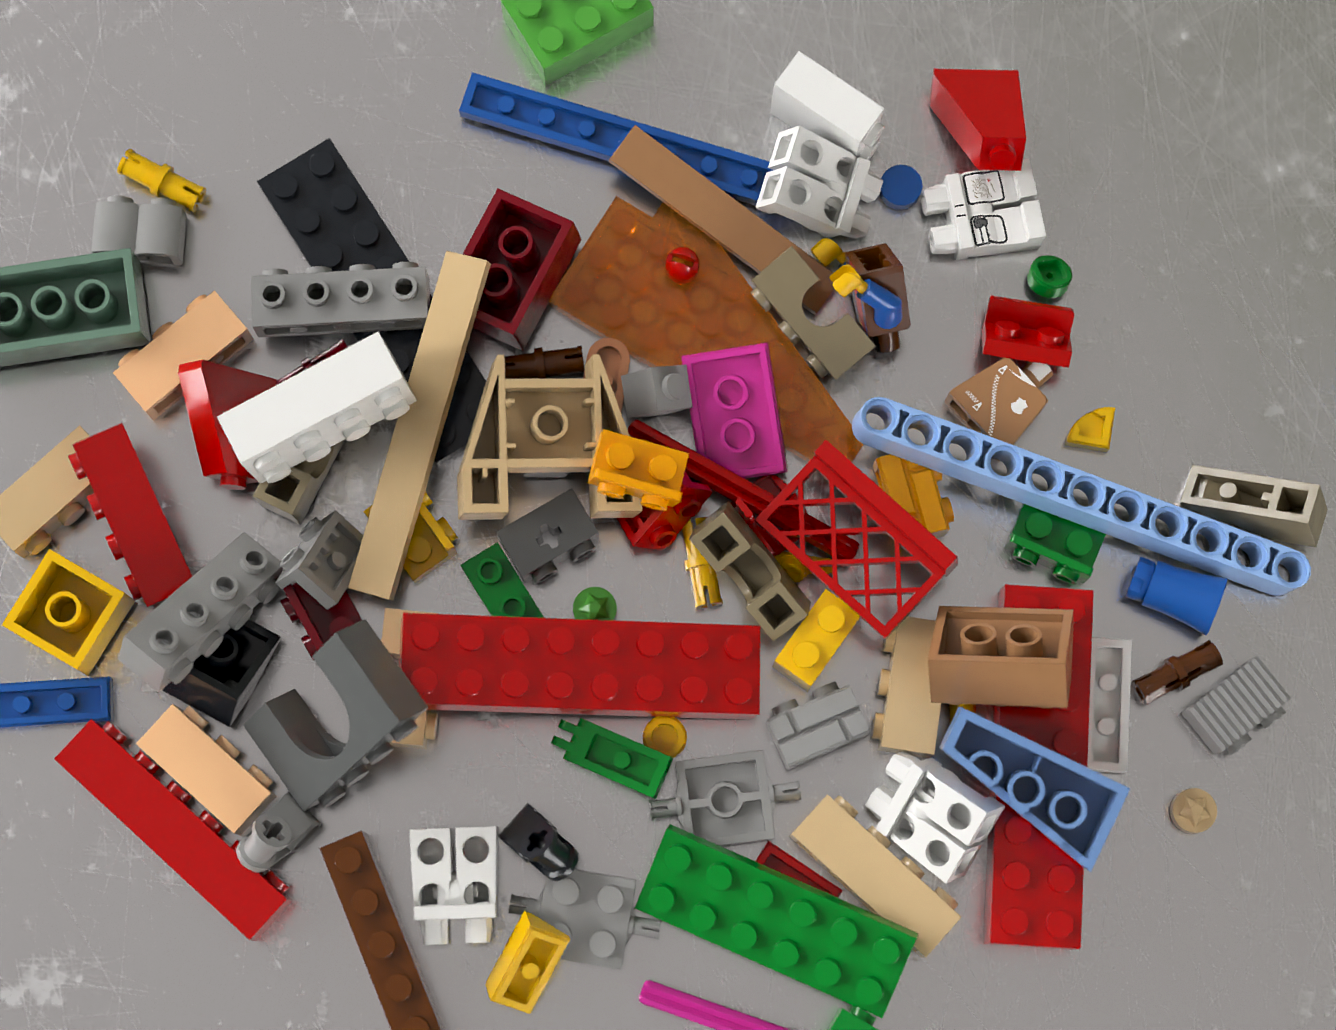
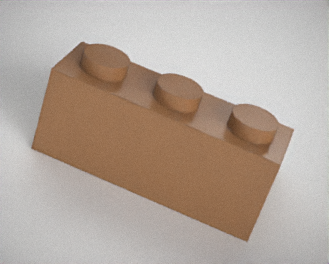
M939 606L928 655L931 703H948L951 705L980 704L998 707L1033 706L1040 708H1067L1072 674L1073 610Z

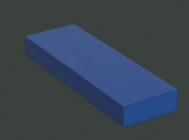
M110 676L0 684V729L87 724L91 719L99 723H105L108 720L114 722L113 678Z

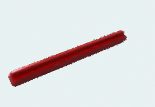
M640 420L632 421L627 429L630 437L689 453L685 472L689 477L702 484L709 485L711 489L734 502L740 497L747 507L758 515L776 497ZM796 507L780 508L769 521L786 531H798L799 509ZM805 513V530L831 529L829 525ZM847 535L837 536V559H854L860 544ZM831 536L805 537L806 542L832 556Z

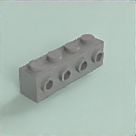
M398 262L393 264V268L375 269V266L370 264H356L350 266L349 271L333 272L329 267L315 266L307 268L306 273L289 274L285 269H267L262 271V275L251 276L252 328L258 338L424 329L430 308L428 272L426 267H419L415 262Z
M243 532L124 635L118 660L158 693L171 681L174 684H178L188 675L193 667V662L201 654L205 657L211 655L218 648L223 640V635L230 628H233L235 631L240 629L250 618L253 612L252 609L259 602L267 604L275 597L280 590V587L275 582L283 569L280 566L281 561L246 532Z

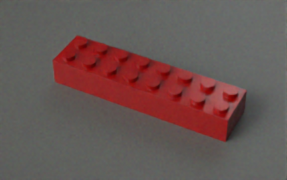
M1005 584L998 592L997 607L1073 610L1071 686L1067 708H1040L1033 706L998 707L993 705V723L1087 767L1094 590ZM990 790L989 796L1005 805L990 831L987 841L983 944L1065 950L1081 949L1084 867Z
M403 613L401 618L399 667L428 706L427 710L751 720L760 715V626Z

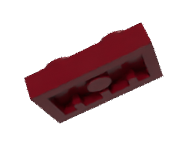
M297 582L293 585L290 583L283 588L286 597L281 599L280 602L292 623L300 619L307 635L303 636L301 640L312 659V656L336 632L362 621L346 590L338 603L327 610Z

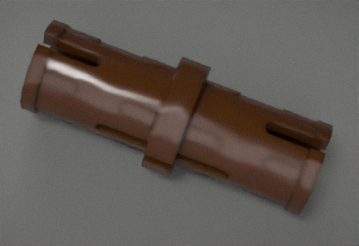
M581 345L550 351H543V347L534 348V353L504 356L505 379H547L550 376L573 373L582 374L585 370Z
M1208 640L1179 657L1173 655L1165 659L1164 665L1138 679L1136 678L1132 681V685L1138 698L1146 706L1177 688L1183 690L1191 686L1190 681L1216 667H1220L1223 665V660L1217 647Z

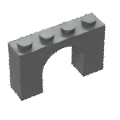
M366 619L336 632L312 656L346 707L350 726L347 744L336 740L324 730L296 689L265 702L243 724L303 812L319 803L323 808H327L343 797L346 792L342 787L345 784L349 787L367 775L369 769L366 765L369 762L373 765L391 753L394 748L390 743L393 740L398 742L418 728L415 720L428 709L424 700Z

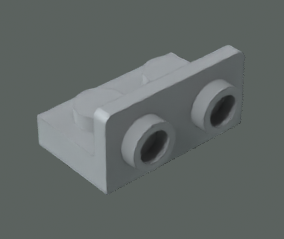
M336 510L322 520H319L317 517L313 518L299 534V537L302 539L301 544L290 550L282 559L280 566L284 570L275 582V584L283 589L296 581L327 610L338 603L347 589L363 538V534Z

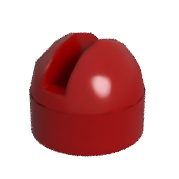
M678 247L667 255L665 271L673 282L686 284L693 281L698 275L700 262L693 250L688 247ZM677 257L692 262L693 266L691 268L685 264L674 262L672 259Z

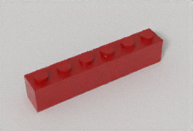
M91 719L54 760L250 941H257L293 902L285 894L290 888L289 885L271 869L264 874L251 871L243 866L236 853L240 840L237 839L232 845L220 834L225 827L206 809L201 814H198L188 804L192 796L176 781L172 780L167 785L155 774L160 768L159 765L142 750L134 755L123 744L128 737L112 722L108 720L102 725Z

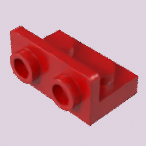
M991 296L988 300L981 334L983 354L1069 368L1072 356L1070 333L1074 320V310L1068 307Z
M684 472L680 492L683 494L681 502L674 507L667 506L666 511L655 510L642 505V511L634 518H617L633 547L664 550L675 541L677 534L688 521L699 513L704 502L712 494L709 485L692 482L687 473Z

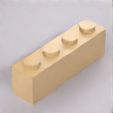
M827 794L789 837L870 912L919 933L912 950L919 957L926 958L962 918L954 910L959 904L942 888L937 887L933 891L921 880L925 873L908 857L904 856L900 861L887 849L892 843L887 837L877 831L874 826L866 830L854 819L858 812L844 798L838 795L833 800Z

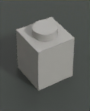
M686 365L650 367L621 376L627 419L661 416L693 408Z

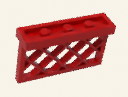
M825 440L814 451L815 456L756 517L755 521L886 640L934 587L958 566V557L829 441ZM815 471H818L829 481L830 498L804 499L803 484ZM835 488L838 489L845 496V498H835ZM798 490V500H789ZM854 504L862 511V528L836 529L835 505ZM830 506L831 529L805 530L804 507ZM799 507L798 531H780L769 520L780 508ZM867 516L879 527H868ZM868 534H888L895 543V557L869 558ZM863 535V558L837 560V536ZM831 536L832 560L813 561L806 555L805 537ZM789 538H800V548ZM900 546L911 556L900 557ZM920 563L932 575L921 587L902 588L901 564ZM895 564L896 588L870 589L869 565ZM864 565L865 590H845L838 584V567ZM821 567H832L833 578ZM913 594L902 606V595ZM897 595V613L883 625L871 614L870 596ZM865 596V607L854 597Z

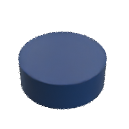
M895 165L887 169L882 175L883 184L880 197L887 206L896 210H904L912 207L918 201L923 183L915 169L907 165Z

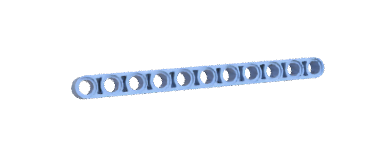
M884 397L871 398L864 403L852 420L853 435L864 445L1204 571L1228 578L1231 581L1269 595H1285L1307 583L1311 575L1309 560L1304 554L1295 549ZM873 413L880 416L885 425L884 429L877 430L872 428L867 422L866 414ZM913 428L921 431L925 437V445L913 443L908 436V429ZM953 443L961 446L965 450L966 460L961 461L954 458L950 453L949 445ZM991 459H998L1004 463L1007 469V476L998 475L993 471L990 464ZM1032 474H1039L1044 477L1048 485L1047 491H1041L1035 487L1032 481ZM1073 489H1079L1086 494L1088 507L1081 506L1076 502L1073 496ZM1115 504L1125 507L1129 515L1128 522L1122 521L1116 516L1114 511ZM1156 519H1160L1167 524L1169 537H1165L1157 531L1155 526ZM1197 534H1201L1208 540L1210 545L1209 552H1205L1198 546L1196 541ZM1238 549L1243 550L1249 556V567L1244 566L1238 560ZM1279 564L1288 569L1290 574L1289 582L1283 580L1279 575Z

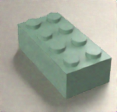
M131 248L0 267V367L147 345L151 342L141 262Z

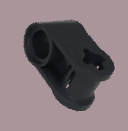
M529 803L519 811L498 835L524 861L530 862L552 881H560L568 877L576 868L579 860L576 848L557 833V829Z

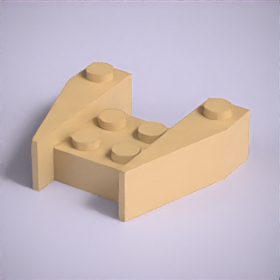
M504 354L496 356L488 374L457 475L458 520L503 519L509 513L508 473L589 472L590 475L600 432L605 429L629 436L600 354H593L585 364V379H505ZM589 484L590 518H634L642 511L641 498L624 494L622 499L608 497L597 492L598 486Z

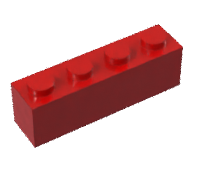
M121 422L73 443L72 445L76 453L69 455L68 458L78 479L81 480L87 477L94 493L86 497L97 521L105 517L113 534L105 538L115 560L117 561L122 558L126 560L131 574L125 576L124 579L134 601L143 598L146 606L149 607L167 599L192 577V574Z

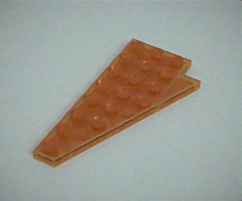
M616 196L555 289L549 301V306L602 338L620 340L627 347L630 355L650 367L683 365L681 356L769 342L785 449L809 462L815 456L814 451L827 440L853 463L864 445L853 435L851 423L794 345L780 330L778 323L770 312H765L750 294L753 289L722 246L664 202L661 203L654 216L651 217ZM678 247H688L693 250L700 262L698 275L693 281L686 284L673 282L665 271L667 255ZM677 257L672 259L674 262L685 264L691 268L693 266L692 262Z

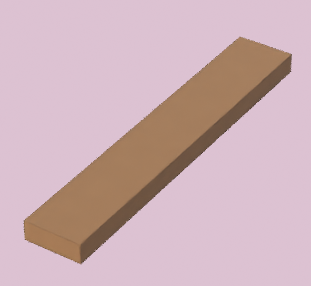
M634 125L610 157L609 162L757 273H760L792 246L820 279L807 290L802 301V306L815 315L835 289L833 282L829 278L833 272L636 125Z

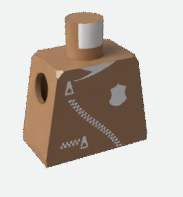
M1003 358L953 388L948 393L944 402L969 429L1015 445L1047 404L1048 399L1038 388L1053 376V372L1047 364L1029 362L1020 369L1010 358Z

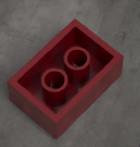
M497 188L463 252V255L487 260L491 264L473 324L474 329L522 351L524 350L582 240L573 221Z

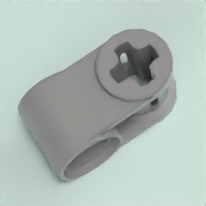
M288 792L255 820L252 825V831L243 837L237 845V857L247 869L254 872H265L291 851H296L318 830L321 822L309 810L303 812L291 793Z

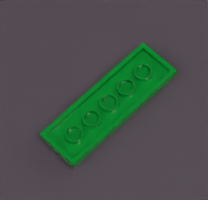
M671 824L666 828L635 905V909L882 1019L919 934Z

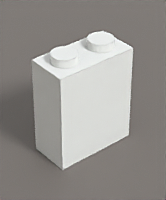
M800 51L797 52L774 84L770 114L791 128L802 126L851 152L856 158L862 157L866 160L871 158L881 142L879 137L885 128L881 124L884 112L882 106Z

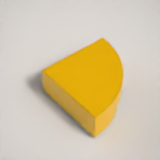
M1098 408L1083 415L1069 430L1064 445L1108 452L1110 449L1115 408Z

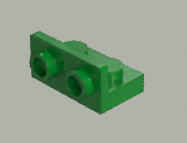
M1023 504L1004 549L1013 552L1011 557L1014 560L1031 567H1036L1037 563L1053 569L1052 575L1055 578L1075 585L1077 581L1085 583L1091 577L1094 570L1092 567L1106 534Z

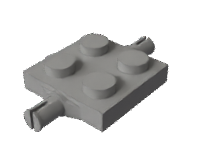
M763 750L675 761L678 782L675 798L649 800L650 809L667 807V809L650 811L651 820L678 816L685 831L719 846H728L775 839L773 823L775 802L801 800V791L783 793V791L800 789L799 781L773 785L766 772Z
M574 869L568 877L560 881H552L546 877L544 889L538 899L512 894L510 903L526 905L527 907L509 905L508 910L509 914L522 915L524 911L534 914L568 935L570 941L560 958L561 960L619 970L622 968L625 946L632 934L658 939L660 930L643 928L642 926L658 929L661 926V920L635 916L633 898L637 879Z

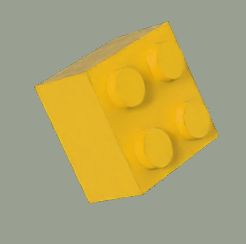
M49 549L3 621L2 626L89 676L135 601L123 591Z

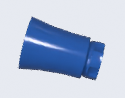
M1140 557L1131 578L1126 597L1142 601V606L1168 615L1207 636L1222 600L1228 578L1201 574L1159 560L1155 563L1147 558Z

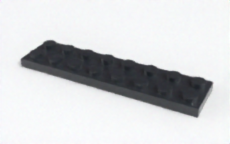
M330 138L257 181L260 189L310 267H329L333 272L349 271V267L356 264H370L375 266V269L393 268L392 265L395 263L409 262ZM430 294V305H431V301H432V298H433V297L431 296V294ZM423 329L353 333L359 342L379 332L408 383ZM467 350L434 462L437 466L466 449L486 384L485 378Z

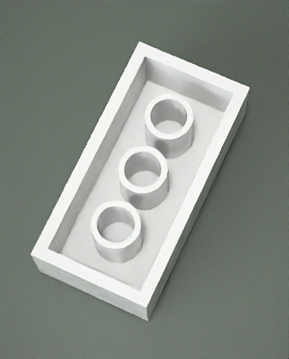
M376 332L217 416L243 467L260 484L265 481L267 483H274L288 476L293 466L305 460L313 462L325 457L331 451V446L344 439L353 441L361 438L370 431V426L384 418L386 420H393L404 415L410 409L409 405L417 400L393 354L380 333Z

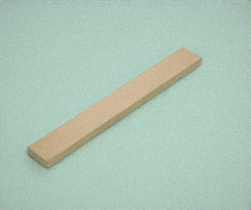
M446 250L408 380V384L417 401L410 404V409L404 415L397 418L348 586L349 589L394 601L491 266L487 260Z

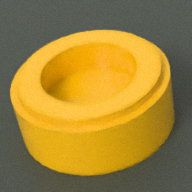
M655 717L648 722L644 729L643 744L672 758L678 757L686 746V729L675 717Z

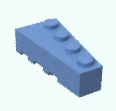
M958 707L939 748L1082 867L1091 872L1130 788L971 711Z

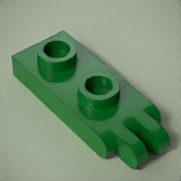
M498 542L460 565L491 616L544 618Z
M580 718L577 726L565 720H560L558 727L573 734L570 742L555 735L553 736L551 744L566 750L563 759L654 799L657 798L674 758Z

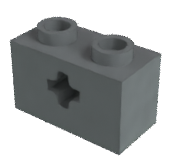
M572 488L496 531L498 540L524 584L532 579L535 584L548 579L558 571L556 568L557 564L570 557L573 562L586 557L596 549L594 543L599 541V532ZM547 531L552 536L561 534L557 537L558 546L551 548L548 543L540 546L544 542L542 534Z

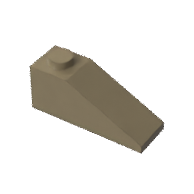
M1192 465L1180 501L1182 507L1263 537L1310 547H1317L1328 510L1321 487L1318 484Z

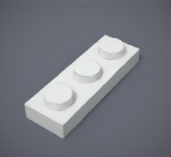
M1092 637L1087 768L1095 772H1128L1132 640Z

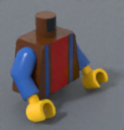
M821 239L811 248V252L825 267L835 259L840 263L838 270L830 275L829 278L833 282L835 290L843 298L852 292L858 322L867 336L873 337L874 344L876 345L875 351L887 353L899 349L901 345L898 331L908 329L911 326L904 270L901 262L886 243L843 252L838 244L831 239Z

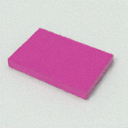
M769 342L681 356L682 364L686 365L693 406V408L689 409L696 452L744 479L788 472Z

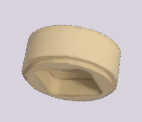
M1191 788L1178 793L1174 797L1170 805V816L1174 825L1181 831L1190 834L1200 833L1209 829L1215 822L1217 806L1209 793L1202 789Z

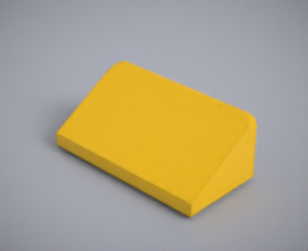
M524 911L486 981L490 1001L530 1014L566 949L570 937L534 914Z

